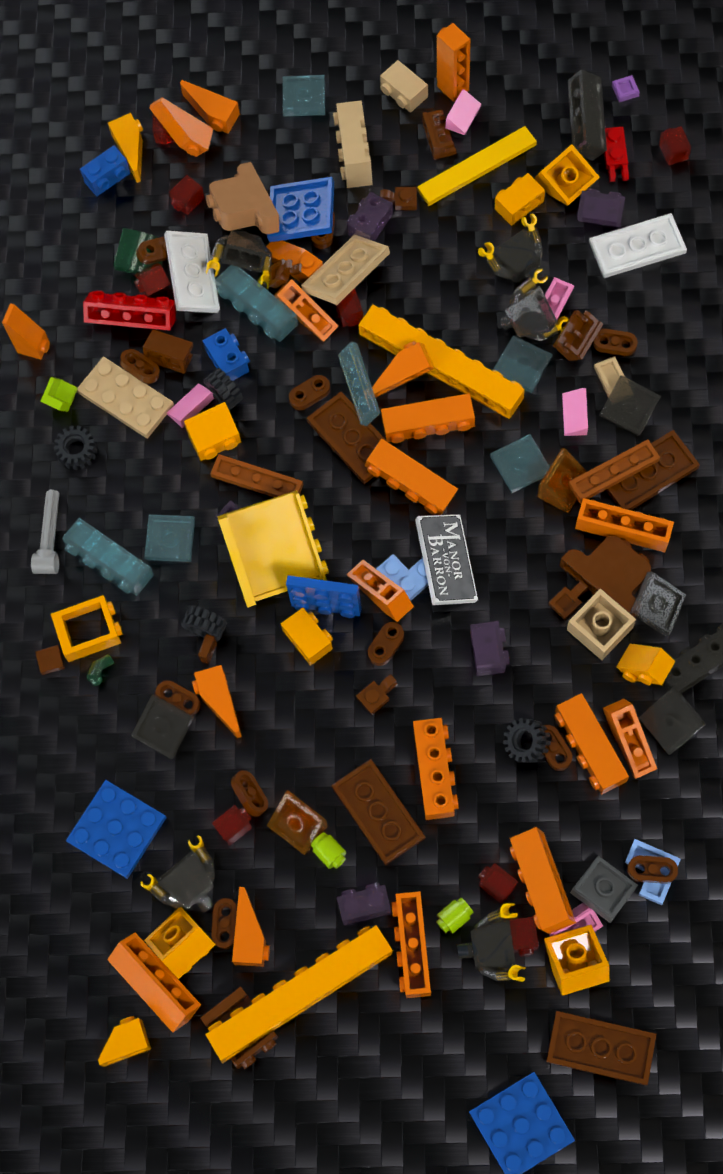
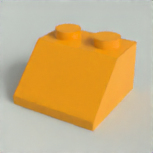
M572 144L535 177L536 181L545 189L548 195L567 206L600 178Z
M225 402L184 421L190 441L201 461L212 459L218 453L224 450H231L241 443L239 432Z
M181 906L144 940L178 979L189 972L192 966L207 955L210 949L216 945Z
M592 925L544 938L553 975L562 996L609 982V963Z

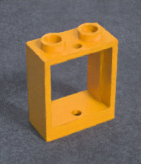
M104 595L51 614L63 654L68 662L121 644L119 636L123 635L119 622L114 623L112 615L116 614L112 601L107 602ZM102 608L110 633L73 646L65 621Z

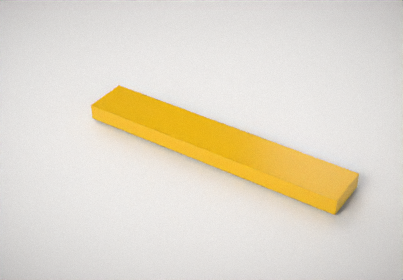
M526 126L419 185L417 191L428 206L533 148L536 146L537 141Z

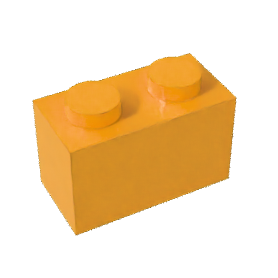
M527 173L523 177H518L506 190L502 189L495 197V210L512 226L544 202L545 189Z
M301 608L282 622L281 627L285 635L311 666L333 649L331 643L333 639L326 629L321 630L317 625L319 621L311 611L307 613L304 608Z
M629 644L616 667L623 673L622 676L632 683L639 681L646 685H662L675 660L662 648Z

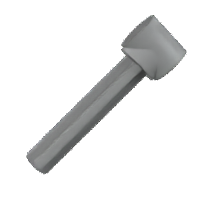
M52 489L46 492L40 549L33 553L31 558L33 574H57L59 570V557L54 551L59 492Z

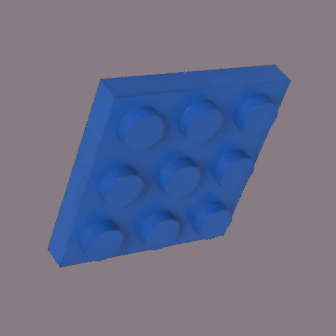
M332 177L270 186V199L279 214V232L267 234L269 242L332 233L334 180Z
M287 576L286 586L291 606L295 607L296 610L304 608L306 611L308 609L318 610L319 613L329 615L331 612L340 613L341 616L347 618L360 616L362 607L358 585Z
M105 780L68 836L66 842L128 879L167 817Z
M535 1072L469 1111L504 1174H522L575 1141Z

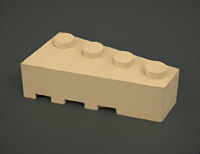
M362 100L337 103V112L333 113L335 126L339 125V130L336 131L337 144L341 143L342 146L341 149H338L339 162L344 161V167H340L342 180H346L347 188L372 185L371 159L369 156Z

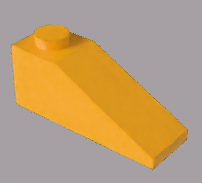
M128 113L108 122V126L116 145L127 159L129 169L138 183L141 181L143 140L140 132L143 131L140 121L138 119L134 120L132 114Z

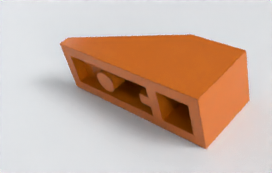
M181 80L180 85L183 96L207 124L218 132L223 131L229 134L240 115L238 102Z
M162 97L150 104V110L180 148L195 157L208 151L213 133L212 127Z
M285 241L270 242L261 251V255L269 257L272 263H276L281 259L292 260V265L301 263V273L291 276L302 284L323 265V261L307 250Z
M292 279L288 280L273 296L288 313L323 342L338 327Z
M10 303L2 324L17 353L42 360L44 353H47L50 346V341L45 331L15 304Z
M416 341L406 344L404 350L398 352L369 390V395L376 398L435 369L425 345L420 342L416 343Z
M362 560L346 574L384 613L396 622L414 607L404 589L365 560Z
M222 665L195 672L196 680L192 681L195 694H200L203 702L237 738L242 737Z
M622 699L604 707L603 711L610 729L634 778H639L657 770L633 704Z
M239 887L232 962L234 965L264 967V961H269L270 946L266 945L265 937L245 887Z

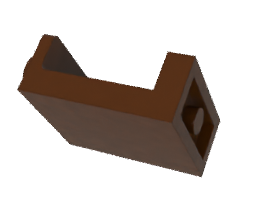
M240 986L200 1019L208 1028L220 1020L224 1023L231 1018L230 1014L240 1007L246 1009L252 1005L251 999ZM272 1031L232 1057L233 1064L238 1069L241 1067L244 1069L248 1068L256 1061L255 1056L262 1050L264 1053L271 1050L277 1044L275 1040L279 1037Z

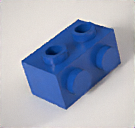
M114 145L80 168L84 183L96 196H99L131 173L127 159Z
M226 328L202 340L205 351L216 369L220 368L232 381L249 372L247 363L250 360L244 350L240 352L237 347L239 345L237 338L234 334L230 335Z

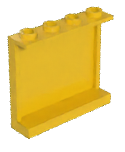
M297 490L217 516L247 608L256 605V601L288 591L286 586L288 575L327 581L325 574H328L329 571L325 560L320 561L318 554L322 552L318 538L313 539L311 531L315 530L312 518H307L304 509L308 508L304 495L300 496Z

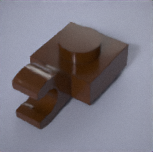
M395 187V193L386 189L380 190V205H395V210H416L417 187Z
M281 259L271 265L269 287L276 289L288 282L290 275L300 274L302 264L292 265V260Z
M581 580L571 591L564 587L549 601V606L564 620H567L582 605L579 598L588 591L587 588L589 586Z
M390 674L379 686L373 681L356 697L369 713L373 715L390 700L386 694L398 685L396 683L397 680Z

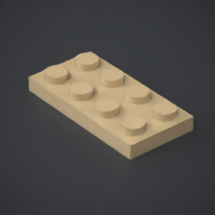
M354 234L301 285L302 290L307 294L338 305L390 254L389 246Z
M104 356L77 390L78 394L147 439L167 415V412L174 406L173 401L141 382Z

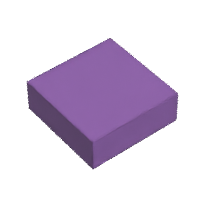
M632 75L612 81V87L619 102L639 97L640 92Z

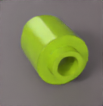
M323 832L311 843L313 852L328 869L332 867L337 869L345 862L346 858L344 856L346 851L331 835Z
M459 898L457 901L454 899L437 914L439 920L436 923L445 933L450 931L453 934L471 919L470 915L474 912L463 898Z

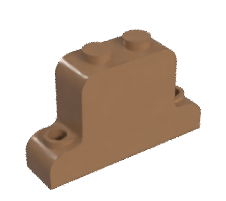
M251 162L240 164L234 177L214 181L210 184V195H206L207 205L213 209L215 221H219L224 230L231 231L257 226L265 234L279 232V214Z

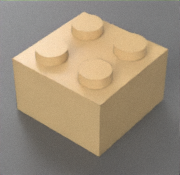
M599 589L569 620L567 631L598 658L603 660L633 629L636 619L603 590Z

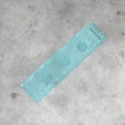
M350 342L340 352L338 357L360 424L367 426L380 414V410L358 344Z

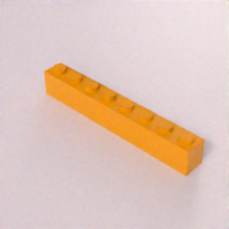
M372 305L359 323V335L394 355L404 350V346L410 342L416 341V343L424 344L435 368L427 372L428 374L464 394L470 393L471 398L508 419L512 417L524 399L525 389L518 382L509 381L496 370L491 371L484 367L480 361L466 357L459 349L448 347L441 339L430 337L423 329L414 328L405 319L396 318L383 307L378 308Z
M377 925L373 928L370 926L363 928L357 933L359 937L351 942L349 939L344 940L336 946L337 951L330 955L328 952L322 954L315 960L316 964L312 967L307 968V966L300 968L294 973L295 977L290 981L286 982L284 979L272 987L274 991L266 996L264 993L258 995L251 1000L252 1005L246 1009H243V1007L236 1009L230 1014L231 1018L224 1023L220 1020L208 1028L209 1032L205 1035L222 1064L391 956L393 950Z

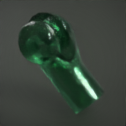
M109 653L91 663L86 675L91 685L97 686L102 683L103 679L100 676L102 670L114 664Z

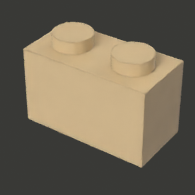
M399 60L380 75V87L383 93L387 96L390 95L401 108L407 109L410 113L428 98V84Z

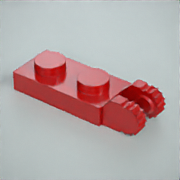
M602 128L601 135L609 181L615 182V169H621L623 181L629 180L624 128Z

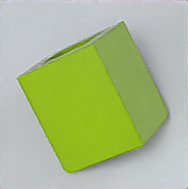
M51 377L41 402L59 411L68 412L78 388L64 380Z

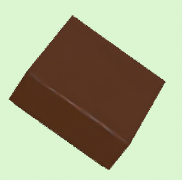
M208 634L205 635L198 653L201 662L205 664H210L217 645L215 637Z
M58 645L35 652L42 675L65 669Z

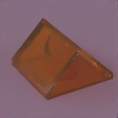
M565 448L561 449L539 484L538 497L569 513L577 500L568 485L569 481L587 471Z
M287 790L267 826L305 855L310 850L311 843L326 830L328 824L325 818Z

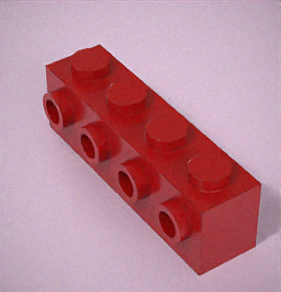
M92 291L83 301L84 322L171 330L176 321L175 300H169L168 297L147 298L146 295L126 296L125 293L105 294L103 291Z

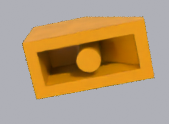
M134 1016L120 1020L121 1025L114 1027L98 1059L99 1065L105 1067L151 1049L141 1019H135Z

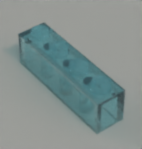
M234 262L215 279L218 294L224 299L228 298L236 310L245 312L254 325L259 324L264 328L263 330L268 337L275 338L281 342L298 325L297 316L292 310Z
M81 518L77 519L62 538L66 545L65 549L71 555L76 556L78 554L84 558L82 561L92 569L96 567L101 570L100 574L109 581L114 579L119 583L118 587L127 594L132 592L137 596L154 575L150 566Z

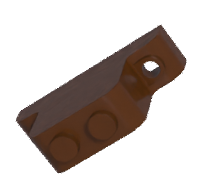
M609 536L588 556L580 550L572 549L561 558L560 567L577 582L581 580L589 586L587 589L592 595L599 589L603 590L637 619L641 603L633 595L647 582L651 566L648 558L642 553L638 554L634 551L626 539Z

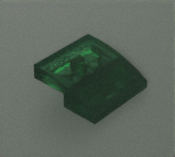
M123 228L113 265L114 269L136 273L138 278L158 280L163 261L144 264L138 260L136 250L142 242L159 237ZM146 249L148 253H152L150 249Z

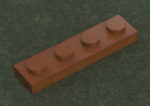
M647 439L569 481L568 485L578 501L582 503L583 498L590 499L657 463L660 460V456Z
M218 454L210 473L212 478L271 497H278L296 490L300 495L303 487V481L220 454Z

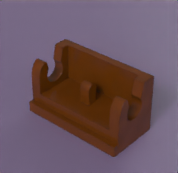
M443 110L422 113L423 128L434 160L456 154V148L450 131L445 128L446 118L442 116L444 115Z
M575 310L553 346L568 361L581 360L603 326V323L598 321L588 311L582 314L580 311Z
M152 329L143 345V354L159 366L185 374L193 356L190 353L193 348V342Z

